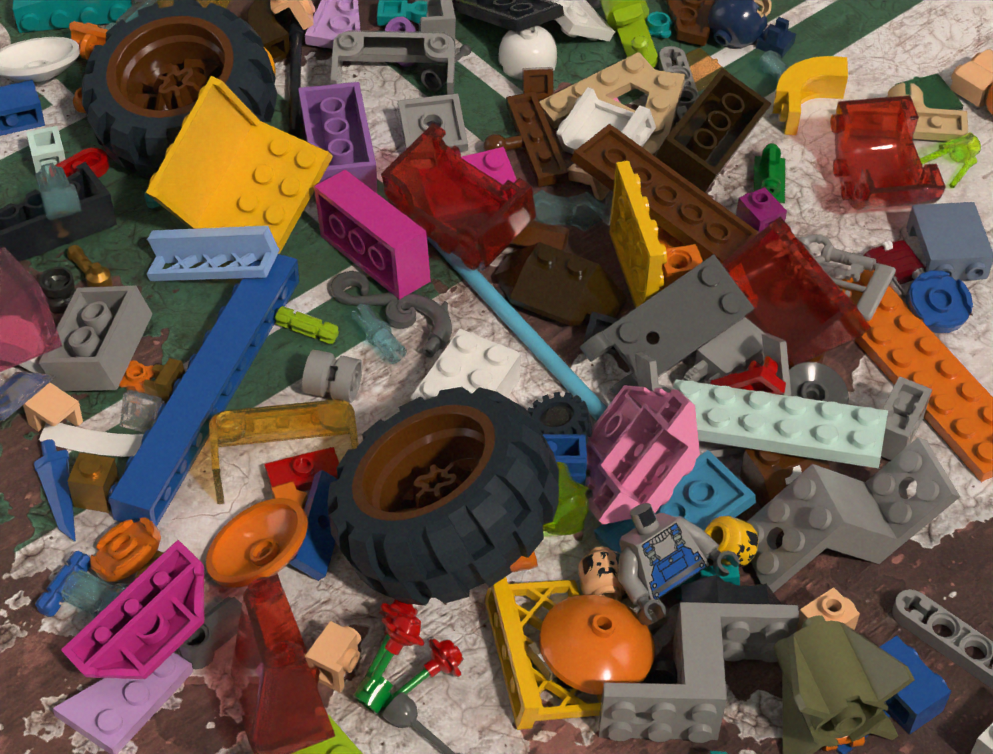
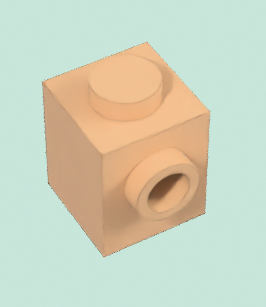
M833 587L799 610V622L796 632L802 629V624L805 620L818 615L823 616L825 621H839L855 630L860 613L850 599L843 597Z

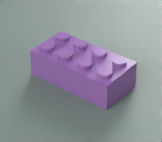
M351 82L298 88L304 140L328 151L333 156L319 183L343 170H347L377 193L376 161L360 83Z

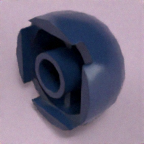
M715 0L709 11L708 23L716 42L722 46L743 48L753 44L768 26L765 14L761 18L757 12L759 9L757 3L753 0Z

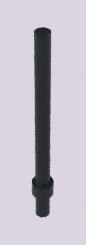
M291 13V24L288 27L290 66L287 133L299 137L300 105L298 88H301L302 42L305 40V30L302 29L294 14Z

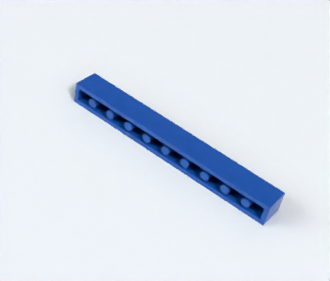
M278 254L267 278H243L240 283L235 284L231 299L226 306L221 307L217 322L212 330L209 329L205 333L203 345L197 354L191 356L188 369L182 379L179 378L175 382L172 395L167 404L161 405L151 430L145 431L137 453L128 459L125 472L120 481L112 485L108 495V502L111 505L114 520L123 522L132 519L135 523L140 521V518H147L157 527L276 323L275 315L281 306H286L299 283L297 259ZM256 260L248 266H259L262 260Z

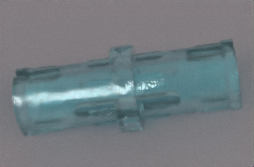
M367 303L357 306L363 315H359L356 310H353L351 318L366 333L367 341L373 346H377L390 364L399 362L401 359L395 352H399L404 357L407 349L391 333L392 328L385 321H381Z

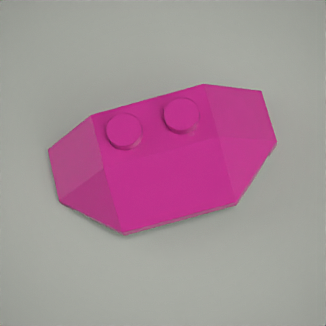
M177 540L67 643L61 651L85 677L146 679L204 624L203 563Z

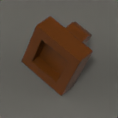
M552 67L522 68L523 94L535 91L538 99H545L554 94Z

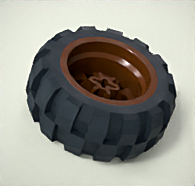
M174 0L173 6L160 8L156 3L137 10L138 17L127 23L121 19L106 32V43L103 46L95 45L87 61L86 75H84L82 82V105L88 115L87 120L99 144L105 148L108 157L122 168L132 173L137 171L138 175L148 180L160 168L165 159L167 148L174 143L182 128L184 118L192 111L198 100L201 88L207 84L211 76L222 80L260 121L264 123L271 122L275 111L278 94L274 85L276 77L261 37L246 21L238 18L229 9L214 3H210L204 8L196 0Z
M463 387L440 390L436 397L427 400L418 397L398 407L400 412L386 421L378 420L362 434L363 441L356 449H348L337 466L338 480L330 483L327 501L331 535L359 578L374 591L406 604L424 606L427 605L431 598H436L445 604L467 598L471 589L484 583L491 587L511 574L510 566L521 556L529 558L544 539L543 525L553 522L559 503V468L552 449L536 421L524 407L496 391L481 387L473 393Z

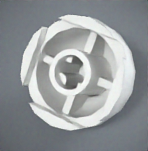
M538 25L520 32L509 30L502 38L500 44L499 65L503 66V71L506 75L518 80H522V68L552 67L554 71L557 63L555 40L546 29Z

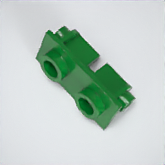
M770 143L763 149L762 156L754 157V191L765 187L779 203H785V158H780V148L776 144Z

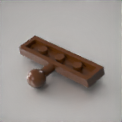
M536 92L506 97V106L518 136L504 138L499 134L489 135L484 140L483 150L488 151L504 147L505 151L523 147L538 187L567 182L568 170Z

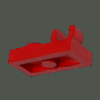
M769 356L765 357L763 366L754 360L751 361L749 370L729 374L711 380L710 383L711 385L764 391L779 395L784 394L786 382L776 376L778 363Z

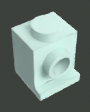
M58 126L26 132L37 179L50 177L49 172L51 168L66 160Z

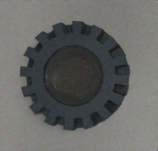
M555 392L554 398L549 399L547 394L542 396V403L536 400L533 402L534 408H528V413L536 421L542 434H585L586 444L589 442L588 437L592 436V425L587 404L585 401H581V397L578 395L572 398L571 393L565 392L564 397H561L560 392Z

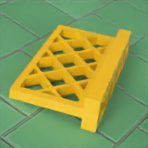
M505 577L491 587H488L484 600L517 730L532 729L535 721L600 716L602 695H597L599 703L587 704L575 696L579 690L573 688L569 692L554 681H548L543 674L532 667V660L526 654L528 645L534 643V641L524 635L523 629L529 623L540 631L543 621L536 617L535 614L541 607L550 611L556 605L555 602L549 599L552 594L568 593L569 597L580 595L576 580L508 584ZM514 596H527L535 601L536 604L529 612L516 604ZM545 688L563 700L560 706L543 707L540 695Z

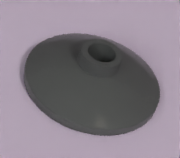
M803 362L789 370L791 396L808 399L807 395L815 400L848 405L849 394L846 384L832 368L817 362Z

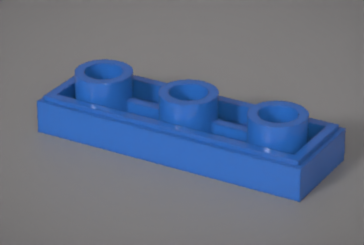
M324 470L319 471L314 476L304 509L308 518L306 536L300 550L289 562V564L318 581L327 574L335 545V540L331 535L327 501L330 483L338 479Z

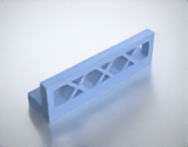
M269 226L152 230L147 240L156 257L147 272V276L150 281L267 278L280 250ZM256 260H262L259 266H248ZM227 261H234L225 267H218ZM198 262H205L196 268H189ZM165 263H176L167 269H163Z

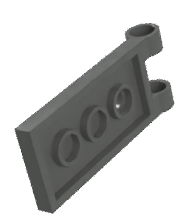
M712 255L607 329L588 339L580 346V349L590 362L603 355L612 347L617 350L633 373L621 379L610 389L616 397L624 385L638 386L635 353L642 352L656 360L657 374L660 377L696 352L697 349L750 314L755 308L717 257ZM655 333L659 338L658 343L654 345L649 344L646 340V335Z

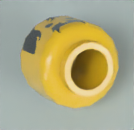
M719 516L713 519L705 529V532L719 545L718 550L721 553L731 551L738 556L740 561L739 568L747 565L754 558L759 540L754 527L746 521L732 516ZM721 559V564L731 565L728 560Z

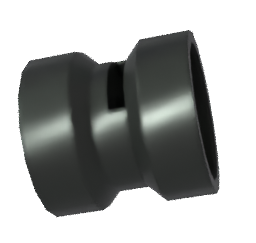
M51 267L41 274L39 282L41 291L44 293L45 307L53 313L60 314L66 311L76 291L74 288V278L71 271L65 267Z

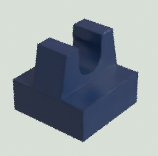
M778 17L776 24H770L757 39L756 48L783 58L795 43L796 33L788 31L789 20Z

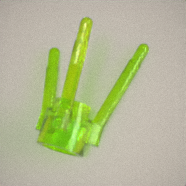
M971 132L938 146L940 150L906 164L904 169L908 171L949 153L953 161L964 163L963 167L949 184L950 188H955L970 167L978 162L975 156L980 153L981 144L979 139Z

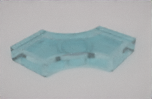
M540 190L519 204V213L528 220L551 225H572L583 231H586L607 217L609 210L606 205L587 191L577 196L560 197Z

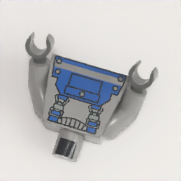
M643 503L630 511V516L636 528L623 535L619 541L622 552L619 556L617 578L632 603L639 605L640 609L637 615L639 622L643 625H650L653 620L648 613V609L655 613L657 619L661 620L664 618L666 608L658 599L708 567L707 559L711 558L714 561L713 570L722 577L728 576L729 571L722 566L721 559L728 560L734 567H737L740 561L734 552L724 551L721 553L718 550L719 545L705 531L682 516L674 517L665 513L655 515L651 504Z

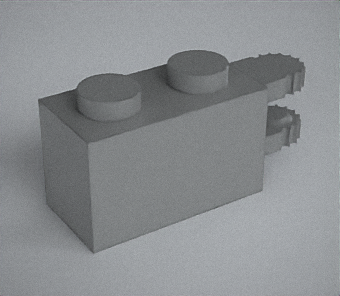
M744 317L697 349L695 365L685 373L683 380L698 383L704 380L705 384H710L711 380L749 370L751 361L755 360L763 366L762 334L766 333Z

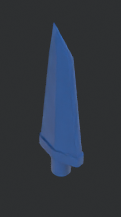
M47 439L41 442L43 457L34 462V468L38 473L58 529L76 542L73 503L67 481L70 476L69 453L67 450L57 451L55 441Z

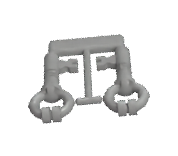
M821 234L799 237L792 251L804 264L795 277V281L774 283L767 298L770 300L771 305L780 312H794L798 309L804 310L808 308L845 319L851 316L870 321L896 269L876 263L874 258L835 249L831 241ZM812 242L824 245L821 255L818 257L805 255ZM834 261L851 266V269L845 275L846 280H850L852 277L854 282H858L860 273L864 269L873 271L875 268L867 287L806 270L808 265H819L824 262ZM802 277H807L860 291L863 294L856 308L851 310V306L845 305V301H848L851 296L850 291L846 290L843 293V289L838 288L836 297L832 301H826L825 299L810 296L806 288L799 282ZM785 289L797 290L799 292L795 303L785 304L779 302Z

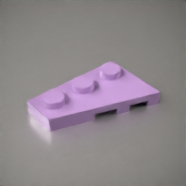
M321 0L313 16L314 25L309 27L305 34V44L333 49V41L337 35L348 30H360L358 0Z
M172 653L146 679L103 678L52 708L54 715L109 754H118L193 673L192 664L178 654Z

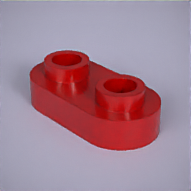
M87 148L56 164L49 172L51 185L53 186L52 180L62 174L69 177L76 173V166L84 162L87 163L98 178L103 176L109 169L106 152L99 148Z

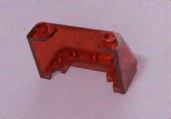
M781 216L721 263L755 308L753 313L768 332L786 341L788 363L792 361L795 365L809 361L860 338L872 329L853 301L840 290L808 252L803 243L795 237L791 228Z
M278 574L257 578L245 590L231 666V677L248 742L253 754H292L335 737L330 718L305 656L307 654L305 643Z

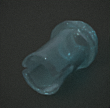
M767 51L759 60L761 70L768 72L778 81L789 67L780 59L781 56L778 52Z

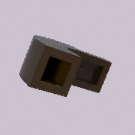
M255 0L249 9L248 24L261 37L263 45L271 54L274 63L290 57L289 33L282 25L291 20V9L288 7L274 14L271 10L270 0Z

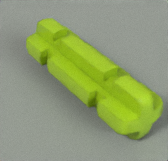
M281 306L275 315L277 325L285 328H290L291 326V330L315 339L319 336L320 341L328 344H333L339 335L337 325L329 322L322 324L321 319L299 311L295 314L293 309Z

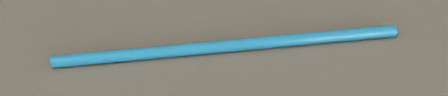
M422 211L414 213L411 220L426 230L427 240L572 396L578 395L581 397V401H585L589 414L597 421L607 408L605 404Z

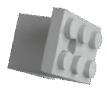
M917 437L866 482L812 464L747 521L756 530L759 540L757 552L750 562L761 584L767 583L773 593L826 548L880 564L960 498V495L927 440ZM916 481V493L913 497L908 498L907 488L911 482ZM783 531L782 545L777 549L776 538Z
M680 602L673 639V661L677 669V683H604L599 716V738H610L615 741L639 738L650 739L655 742L683 739L695 743L718 740L727 701L724 660L734 662L742 659L777 662V656L773 647L779 640L788 638L796 632L799 622L798 605Z

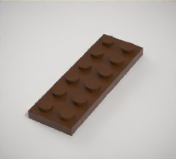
M608 124L581 145L572 155L571 161L611 191L614 189L616 162L629 161L633 173H638L640 177L641 194L648 199L650 219L655 220L657 225L681 241L685 246L696 244L701 257L705 260L715 255L726 271L757 243L761 235L753 227L611 124Z

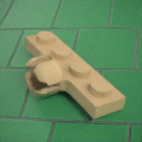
M900 83L889 89L887 104L846 103L844 108V134L966 143L968 138L967 111L928 108L923 102V92L917 85L911 83L910 95H906L905 83Z

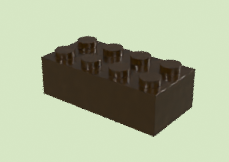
M722 68L665 138L655 157L706 193L757 126L772 103Z

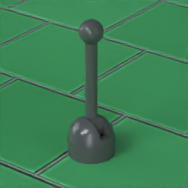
M464 44L460 47V52L455 55V63L463 56L470 55L471 47ZM448 63L443 67L439 65L430 66L422 73L421 79L427 89L434 92L439 91L446 84Z
M404 692L397 695L385 709L383 717L392 725L398 728L413 726L443 754H461L453 752L417 720V706Z

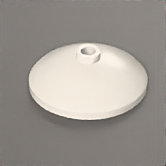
M42 37L5 46L0 49V77L16 82L33 80L34 85L47 83L49 79L58 76L76 61L80 54L79 45L75 40L69 38Z

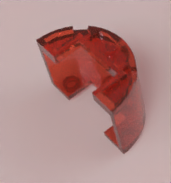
M910 95L838 101L836 114L832 115L830 120L831 130L835 133L836 159L833 160V173L835 177L840 179L842 199L847 200L856 210L933 204L942 197L946 186L937 163L924 164L923 167L912 139L919 116Z

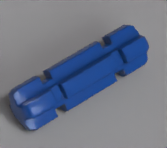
M75 551L66 562L69 565L62 566L47 586L48 593L43 592L36 601L35 605L40 614H44L47 617H52L61 607L59 602H65L81 580L79 575H85L90 568V557L87 554Z

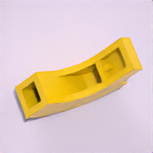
M813 57L799 61L784 71L778 80L772 111L773 114H779V122H784V135H797L801 104L815 98H844L848 80L847 57Z

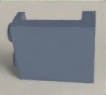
M975 202L912 205L906 229L909 237H918L926 261L925 272L930 270L945 271L950 273L949 277L954 278L956 281L957 279L964 281L988 278L993 264V250Z

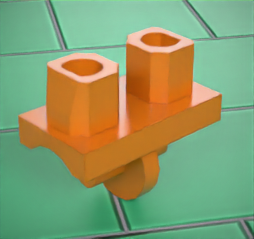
M73 21L69 24L71 39L78 43L81 58L88 60L95 45L103 46L106 43L107 29L99 28L92 23L84 24Z

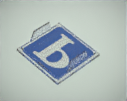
M15 372L7 380L0 375V421L6 420L56 378L55 375Z

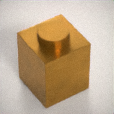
M79 452L67 480L74 507L106 513L110 512L111 505L108 502L109 491L114 483L119 482L115 458Z

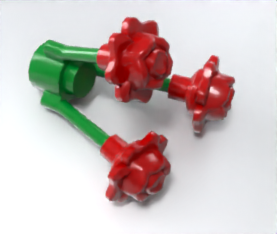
M396 599L390 605L382 603L380 606L381 610L379 613L384 616L381 621L386 625L384 631L385 638L365 677L352 695L359 703L375 714H378L382 707L386 709L389 703L400 693H409L427 677L433 678L440 671L446 674L450 673L454 677L462 675L458 668L464 660L460 649L451 640L439 642L436 639H430L428 644L432 649L430 651L431 659L423 665L424 669L391 695L389 691L393 685L382 677V674L394 654L398 656L403 646H423L425 644L419 636L421 621L416 617L418 614L417 608H414L412 604H406Z

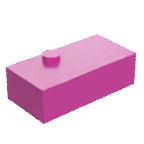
M343 170L314 186L320 235L328 243L399 300L431 282L426 230L347 170Z

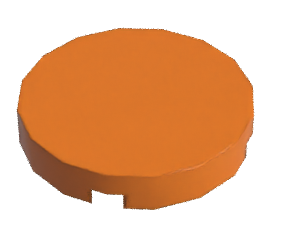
M140 518V521L135 523L132 519L121 522L110 529L96 545L99 551L96 556L91 555L90 558L91 569L105 582H116L128 578L146 565L158 550L161 541L159 529L147 518Z

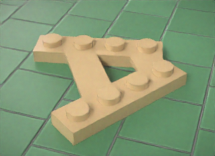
M638 52L539 102L547 121L555 129L567 118L574 108L576 100L583 95L588 87L594 89L599 100L634 113L635 110L613 99L636 88L648 94L645 107L650 109L656 128L643 148L655 156L663 141L673 129L685 83V74L655 70Z

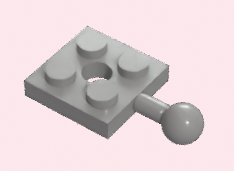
M458 93L398 100V112L407 158L432 155L433 162L436 163L446 160L445 153L468 151V140ZM434 121L441 126L438 129L431 130L425 124Z

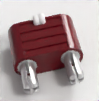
M904 240L893 243L887 241L882 244L883 246L867 251L863 256L874 258L876 263L896 269L889 286L901 299H904L907 294L901 284L913 281L920 274L925 273V265Z

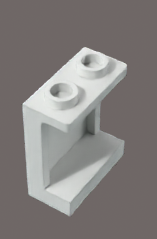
M588 87L583 95L576 100L574 108L567 118L560 123L556 134L563 151L573 154L576 149L608 124L617 128L641 147L645 145L655 130L656 125L650 109L639 105L635 113L599 100L594 89Z

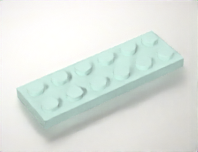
M675 379L673 389L682 392L695 405L698 441L879 468L888 416L887 410Z

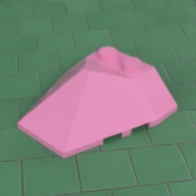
M627 385L622 387L591 428L592 436L588 437L589 442L586 444L587 469L590 470V477L586 479V487L592 490L593 498L590 497L588 499V507L599 522L609 524L632 519L630 516L631 509L640 504L650 503L654 513H656L660 506L670 500L673 489L683 476L688 475L693 470L696 459L700 455L695 405L682 392L676 389L666 392L661 388H655L654 391H650L646 387Z

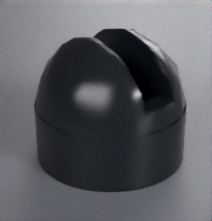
M665 656L656 657L645 678L646 683L676 684V664Z

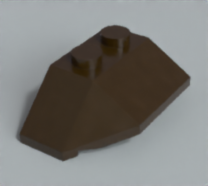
M541 242L508 254L494 274V280L499 284L509 303L569 326L588 325L592 311L617 318L627 302V297L600 264Z

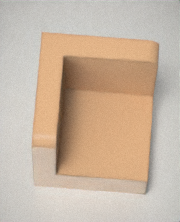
M49 381L23 402L28 425L38 432L46 423L56 426L63 419L68 420L77 427L83 423L79 401Z

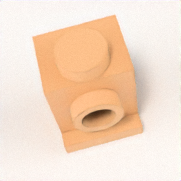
M330 621L305 655L307 676L341 693L344 688V674L353 671L360 657V652L358 651V644L361 641L360 634L349 626L342 627Z

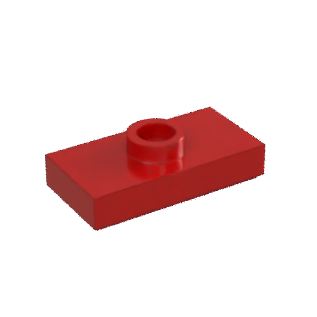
M334 447L264 464L271 488L294 482L296 490H310L315 474L321 470L338 479L336 468L339 465V460Z

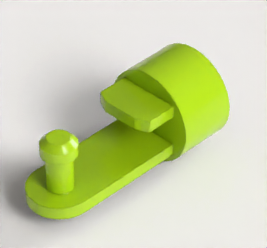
M600 0L607 23L613 30L618 32L627 58L640 52L654 68L658 63V55L645 23L649 15L646 0Z

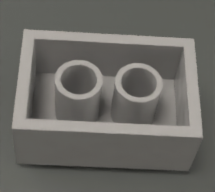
M137 286L84 287L76 289L39 361L40 366L53 385L62 391L118 389L152 316V312Z

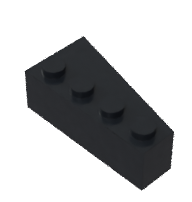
M86 162L76 166L77 172L71 176L66 177L62 174L53 179V186L40 192L35 189L26 194L24 202L19 205L10 203L0 209V269L10 267L22 260L41 255L51 249L73 243L75 240L93 233L102 232L106 228L117 225L111 195Z

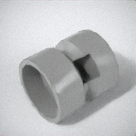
M313 349L307 358L303 372V392L321 397L330 393L331 398L334 400L352 403L360 387L363 369L362 360L347 356H340L338 359H335L333 353Z

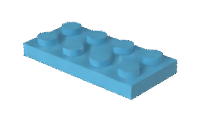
M707 450L696 459L693 470L688 475L682 477L673 489L670 500L660 506L655 515L665 513L674 517L682 516L705 531L713 519L719 516H732L735 518L754 505L756 498L755 494ZM628 519L602 524L594 530V534L603 547H608L613 551L621 553L619 543L621 537L636 527L633 520Z

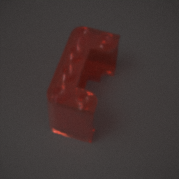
M432 123L381 173L384 193L391 205L426 230L427 237L437 242L444 252L455 254L471 270L478 269L484 271L536 218L532 185L521 178H518L514 183L507 180L504 184H501L462 159L460 149L454 145L452 148L447 146L442 139L446 135L445 130Z

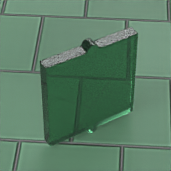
M938 73L920 78L916 76L912 80L900 82L905 83L906 95H910L911 83L917 85L923 92V102L928 108L963 110L964 105Z

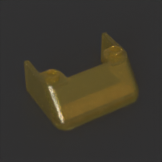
M333 399L225 410L215 414L210 420L209 430L212 472L217 504H225L221 447L348 434L349 449H356L359 443L355 412L352 405L344 400Z

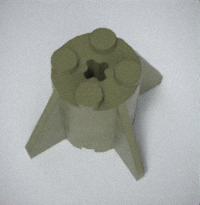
M820 615L808 618L803 622L802 629L788 638L779 640L774 645L773 649L782 670L783 754H813L823 746H839L836 738H843L848 735L852 742L870 733L890 740L898 737L893 723L883 710H888L885 701L915 681L908 666L846 624L839 621H825L824 617Z

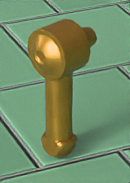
M72 245L68 248L67 256L69 260L74 261L86 275L88 287L113 286L111 273L107 267L101 266L98 262L92 263L78 245Z

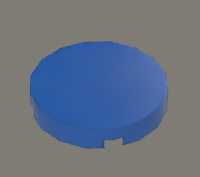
M930 270L920 274L909 286L906 295L908 308L932 332L950 333L958 330L968 320L972 312L973 301L971 293L960 279L956 281L954 278L949 277L950 273Z

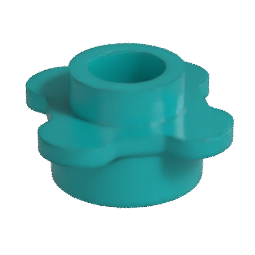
M663 12L650 13L645 21L650 36L654 38L670 37L671 31L669 28L673 25L670 17Z

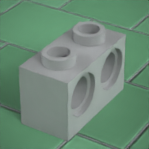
M899 376L882 409L888 411L881 453L882 457L892 460L912 442L925 415L933 389Z

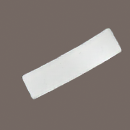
M46 423L39 440L42 442L52 439L58 447L79 452L131 457L135 456L140 448L144 434L107 433L59 423L56 426Z

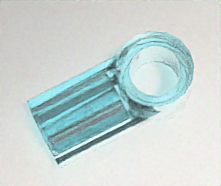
M53 163L42 165L40 171L35 176L48 220L82 212L74 184H69L63 168L57 167Z
M79 570L78 572L73 571L68 576L61 594L64 601L93 615L95 618L129 585L117 583L113 586L83 570Z

